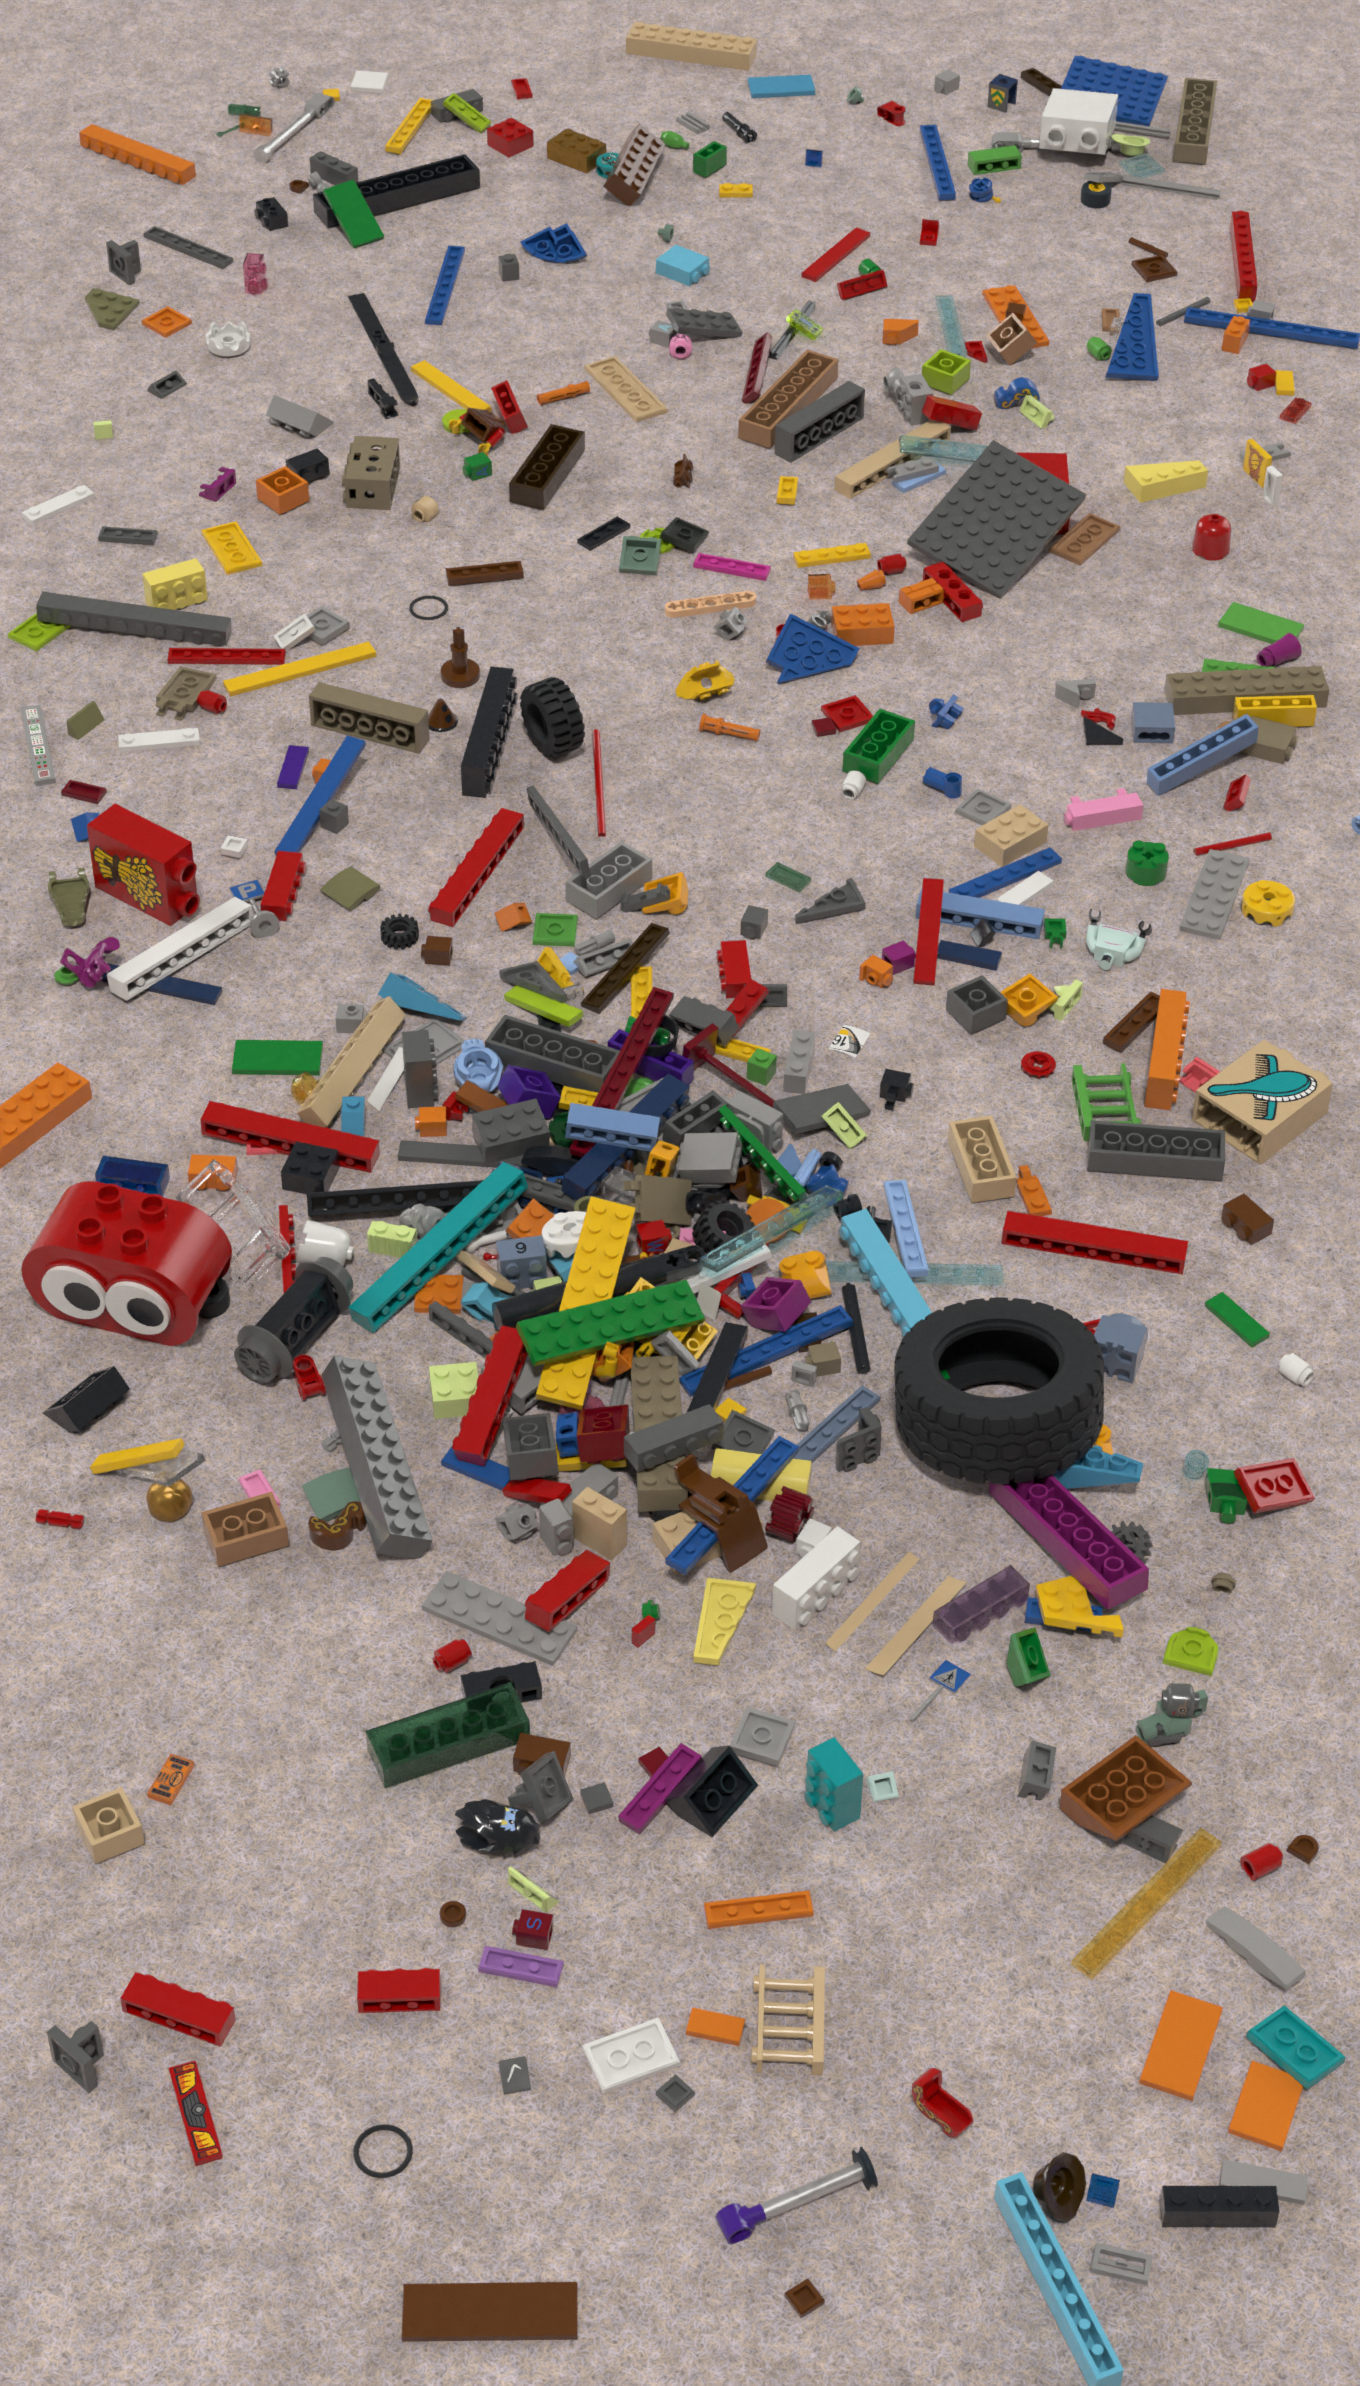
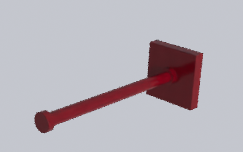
M711 1023L683 1045L682 1056L694 1061V1071L707 1062L762 1103L773 1108L775 1100L714 1057L719 1027Z

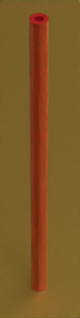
M595 729L592 731L597 829L598 837H606L600 731Z

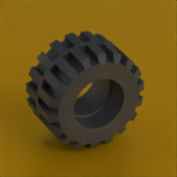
M719 1200L706 1207L693 1226L692 1236L695 1238V1245L704 1250L706 1257L709 1259L713 1258L716 1262L750 1246L756 1234L754 1230L755 1224L750 1221L752 1218L749 1214L745 1213L746 1210L740 1209L738 1204H730L729 1201L725 1200L722 1203Z

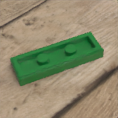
M1224 1292L1205 1301V1307L1251 1348L1269 1338L1270 1332Z

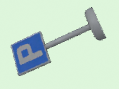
M258 879L228 887L233 898L236 897L244 902H250L256 914L250 921V929L254 936L263 938L274 935L279 928L277 916L270 911H260L255 902L256 899L263 898L265 892Z

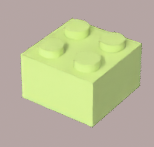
M468 1362L429 1366L434 1419L466 1416L469 1409V1399L471 1395L475 1394L477 1389V1363Z

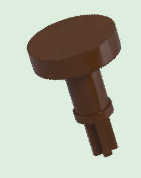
M456 627V629H453V643L450 645L452 659L442 665L441 680L453 688H466L478 682L480 668L475 661L467 658L468 644L465 642L464 629Z

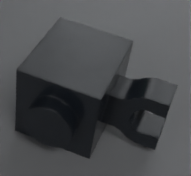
M885 1069L880 1083V1098H885L886 1100L885 1109L893 1111L896 1101L906 1102L907 1096H912L914 1083H911V1073Z

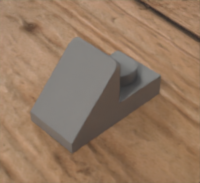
M1095 679L1056 681L1055 698L1078 709L1079 699L1095 698L1096 681Z

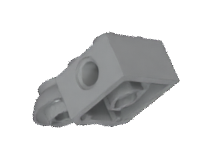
M898 367L893 368L883 378L884 389L886 392H891L898 399V409L903 412L904 420H908L911 426L925 424L930 421L921 412L927 395L933 396V392L923 375L904 376Z

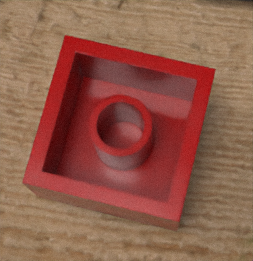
M508 118L501 123L487 128V145L510 158L534 147L533 130L514 118Z

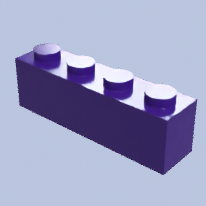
M618 1029L609 1039L608 1047L621 1050L629 1033ZM672 1051L663 1056L653 1057L644 1055L636 1073L654 1081L664 1078L669 1073L689 1085L694 1080V1061Z

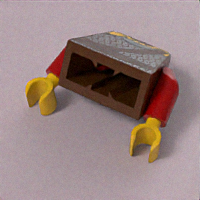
M468 408L467 412L459 417V420L452 419L449 422V430L452 429L453 434L460 432V425L462 424L481 441L486 442V444L479 445L478 453L484 452L487 456L489 455V448H493L504 436V429L506 427L505 421L498 418L491 411Z

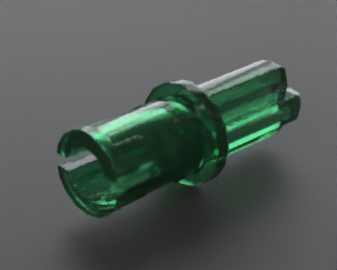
M245 103L244 105H228L229 114L243 115V117L245 115L260 117L261 106H248Z

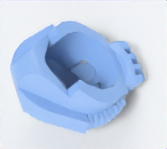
M476 1038L465 1040L461 1045L462 1053L456 1057L454 1062V1079L461 1086L468 1080L487 1092L495 1091L503 1070L500 1057L492 1049L485 1048L482 1040Z

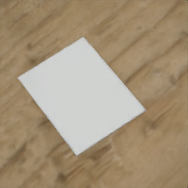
M701 1282L697 1302L703 1314L716 1320L721 1293Z

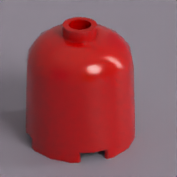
M1208 514L1199 519L1196 524L1192 551L1196 556L1199 555L1205 558V560L1216 561L1223 559L1224 556L1229 554L1231 524L1227 518L1218 514Z

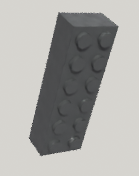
M848 381L776 424L775 455L792 463L864 418L865 389Z
M508 1015L502 1017L485 1040V1048L488 1047L495 1051L504 1067L512 1065L545 1072L552 1082L599 1093L620 1052L617 1049Z
M1094 1120L1090 1122L1087 1171L1222 1181L1225 1167V1130Z

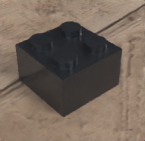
M296 1141L281 1170L282 1189L302 1194L329 1191L340 1168L338 1150Z

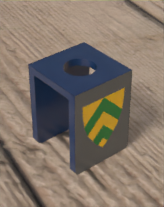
M998 74L989 82L987 107L1006 113L1008 103L1015 105L1018 79Z

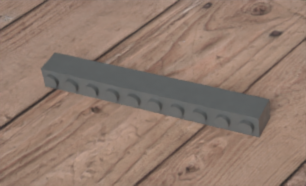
M43 591L36 604L37 621L223 646H227L232 633L231 618Z

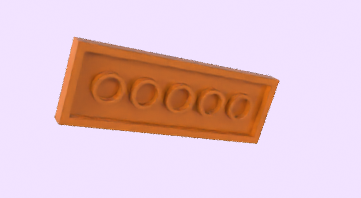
M1015 285L982 290L983 297L999 323L1007 318L1006 310L1009 302L1025 304L1026 311L1024 317L1019 320L1037 341V344L1032 348L1049 346V339Z

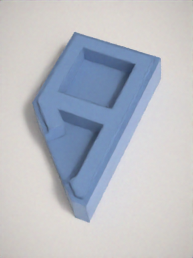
M792 1144L787 1146L778 1159L792 1176L796 1175L802 1165Z

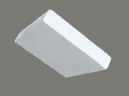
M356 71L351 84V91L383 93L388 80V73Z

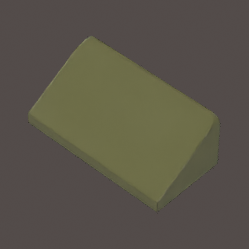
M95 701L90 702L66 721L69 736L79 740L104 721V717Z

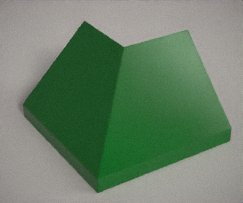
M1036 1627L1011 1634L1007 1665L1015 1687L1051 1676Z

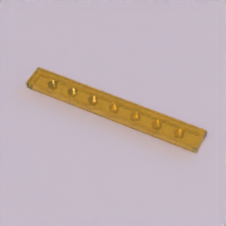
M1200 1827L1072 1959L1071 1965L1093 1980L1221 1847L1222 1841Z

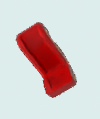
M929 2068L912 2083L913 2100L924 2116L941 2124L944 2134L956 2138L973 2124V2115L969 2108L941 2087L943 2082L942 2071L937 2068Z

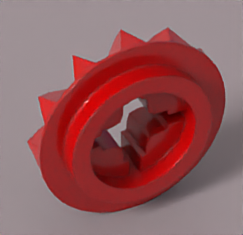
M1034 1051L1024 1055L1021 1060V1067L1023 1068V1073H1029L1030 1077L1037 1075L1038 1079L1041 1076L1048 1078L1050 1073L1054 1074L1056 1061L1048 1053ZM1035 1063L1042 1065V1068L1035 1066Z

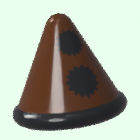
M439 698L428 714L429 729L435 732H447L457 726L458 718L446 702Z

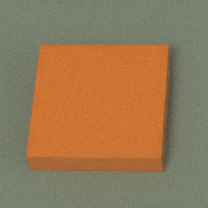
M169 306L142 320V325L165 338L192 324L190 318Z

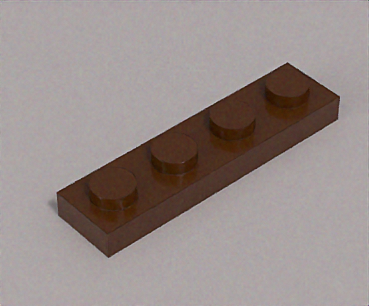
M521 561L446 568L448 586L524 578Z
M1150 991L1104 1036L1103 1044L1122 1052L1157 1018L1160 995Z

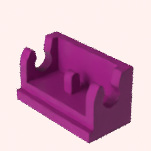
M219 468L218 471L224 472V474L217 476V479L211 485L202 484L200 488L205 490L200 492L199 496L217 502L236 484L235 469Z

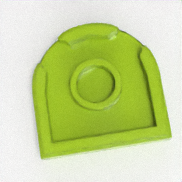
M1186 1627L1185 1630L1173 1633L1169 1638L1162 1664L1212 1676L1218 1656V1644L1206 1630L1197 1627Z

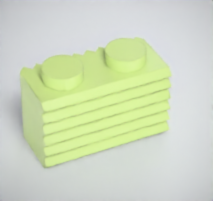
M372 1221L367 1232L369 1253H378V1255L386 1254L387 1256L401 1258L418 1242L417 1229L406 1225L399 1226L388 1224L384 1221Z

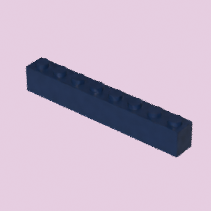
M668 1073L629 1112L660 1117L659 1133L665 1121L675 1116L681 1107L684 1108L690 1100L688 1096L690 1086ZM597 1143L563 1176L561 1191L575 1200L585 1196H595L602 1185L609 1183L615 1172H620L625 1163L636 1156L638 1149Z

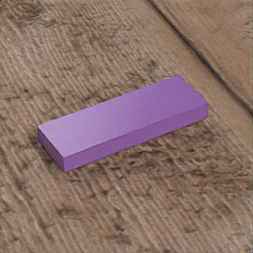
M485 1946L478 1972L557 1988L564 1961Z

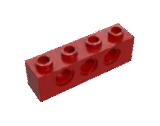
M944 562L924 567L923 581L933 578L943 588V604L961 622L982 616V600Z

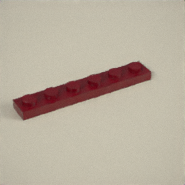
M766 332L754 343L742 401L745 404L756 401L760 396L772 335L769 332Z

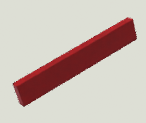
M857 227L854 228L802 272L801 277L817 282L870 238L871 232Z
M169 648L167 662L168 664L283 665L285 664L286 649Z
M923 878L914 984L935 986L944 879Z

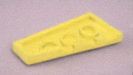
M707 1578L693 1663L719 1665L756 1591V1583Z

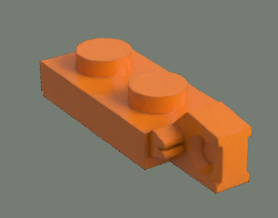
M1028 1165L1019 1166V1178H1016L1017 1189L1027 1213L1037 1216L1051 1215L1052 1209L1039 1178L1037 1179L1036 1175L1031 1176Z

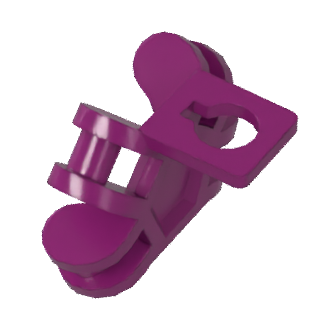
M108 937L98 942L95 948H92L90 951L91 953L87 959H83L69 948H66L60 963L75 973L82 985L90 988L94 987L96 981L100 982L103 979V974L111 970L110 966L104 961L106 958L104 954L117 950L120 946L119 940L114 937ZM67 956L72 957L77 965H71Z

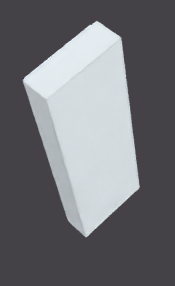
M1037 871L997 898L996 901L1024 906L1052 887L1054 880Z

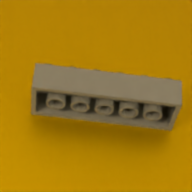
M321 682L316 685L309 695L311 726L418 754L421 753L429 741L428 710Z

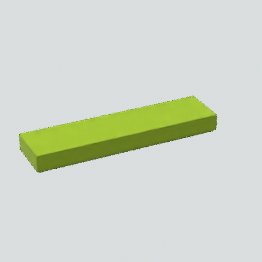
M518 985L504 994L505 1001L567 1027H571L583 1017V1010L558 1002Z

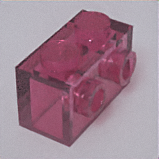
M246 254L243 262L245 293L262 294L264 289L268 287V279L266 278L267 265L264 262V254Z

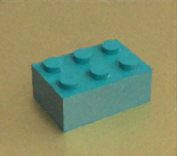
M835 1737L809 1749L806 1762L807 1775L805 1778L806 1792L804 1797L810 1807L817 1809L823 1825H829L835 1832L860 1819L864 1773Z

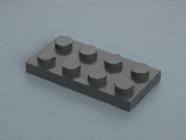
M668 308L666 312L669 321L677 333L733 338L741 337L743 333L733 315L729 312L718 313L711 310L698 311L696 309L683 310L681 308Z

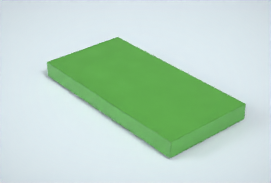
M1233 602L1218 622V627L1272 644L1286 633H1292L1298 638L1304 629V624Z

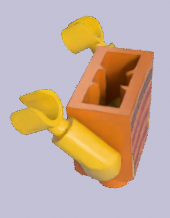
M607 1341L605 1348L597 1351L591 1377L595 1375L600 1381L606 1382L631 1369L634 1341L620 1345Z

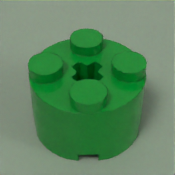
M1140 840L1133 842V846L1129 848L1127 853L1126 876L1141 886H1154L1164 881L1167 876L1169 861L1166 846L1163 843L1143 842Z

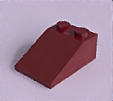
M628 1404L581 1409L577 1430L580 1463L597 1464L601 1460L618 1462L626 1458L624 1455V1436L629 1435Z

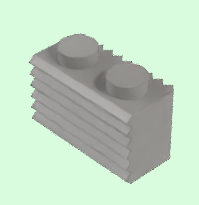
M555 1499L541 1505L539 1508L540 1539H542V1542H545L547 1549H549L553 1556L567 1554L574 1548V1519L560 1499Z

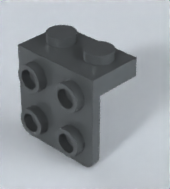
M868 1407L859 1410L858 1432L840 1438L837 1441L836 1470L838 1472L843 1470L851 1471L858 1464L866 1461L873 1462L880 1456L882 1426L876 1414L873 1415Z

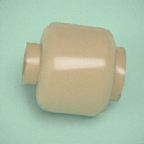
M421 496L411 506L412 517L419 522L431 521L439 511L438 504L430 496Z

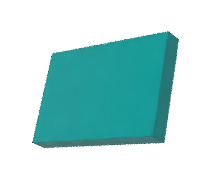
M1285 2005L1248 2030L1246 2036L1307 2090L1344 2064L1346 2056Z

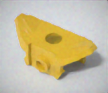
M716 660L714 664L706 662L700 664L699 668L694 666L690 671L686 672L675 692L677 697H682L683 699L694 700L700 698V700L710 698L712 694L718 693V695L728 693L729 689L734 685L735 679L731 672L720 665L719 660ZM703 678L710 679L712 683L710 688L702 686L701 680Z

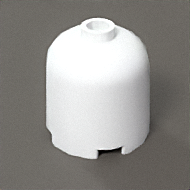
M307 1220L303 1230V1234L307 1236L305 1244L300 1243L298 1264L307 1261L315 1262L320 1257H328L344 1266L346 1260L352 1259L354 1247L350 1246V1237L345 1230Z

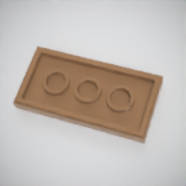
M1089 513L1049 548V553L1081 566L1120 531L1121 526Z

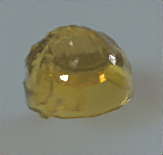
M306 1072L297 1075L291 1084L293 1099L302 1105L320 1080L317 1081Z

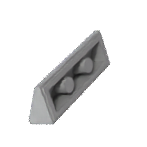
M631 938L579 956L573 963L587 977L612 968L633 942Z

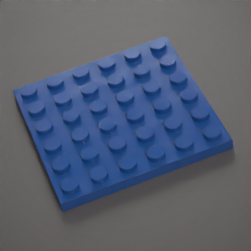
M1074 56L1061 89L1118 94L1116 122L1150 127L1168 76L1162 73L1148 72L1145 69L1139 70L1131 66L1117 65L1113 62L1107 63L1099 59Z

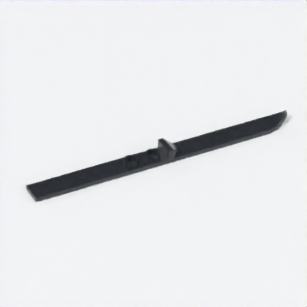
M365 293L348 296L399 397L405 404L418 403V394L395 352L394 342H390Z

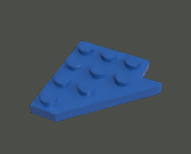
M790 613L766 663L782 670L777 684H782L849 667L852 665L860 648Z

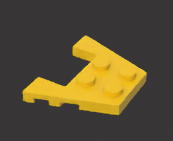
M1073 1575L1036 1585L1035 1594L1036 1598H1038V1605L1044 1625L1076 1630L1077 1626L1090 1628L1091 1633L1101 1634L1102 1630L1114 1632V1637H1123L1124 1628L1120 1615L1094 1616L1087 1596V1589Z

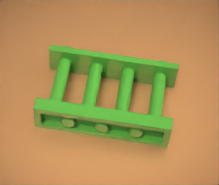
M1121 1063L1119 1075L1087 1076V1074H1083L1082 1065H1073L1071 1080L1083 1141H1088L1090 1122L1093 1120L1092 1117L1094 1115L1127 1114L1128 1121L1107 1122L1141 1124L1140 1118L1136 1117L1130 1088L1131 1073L1127 1072L1125 1063ZM1120 1083L1122 1090L1090 1091L1086 1087L1090 1084ZM1100 1099H1124L1125 1105L1093 1106L1089 1102Z

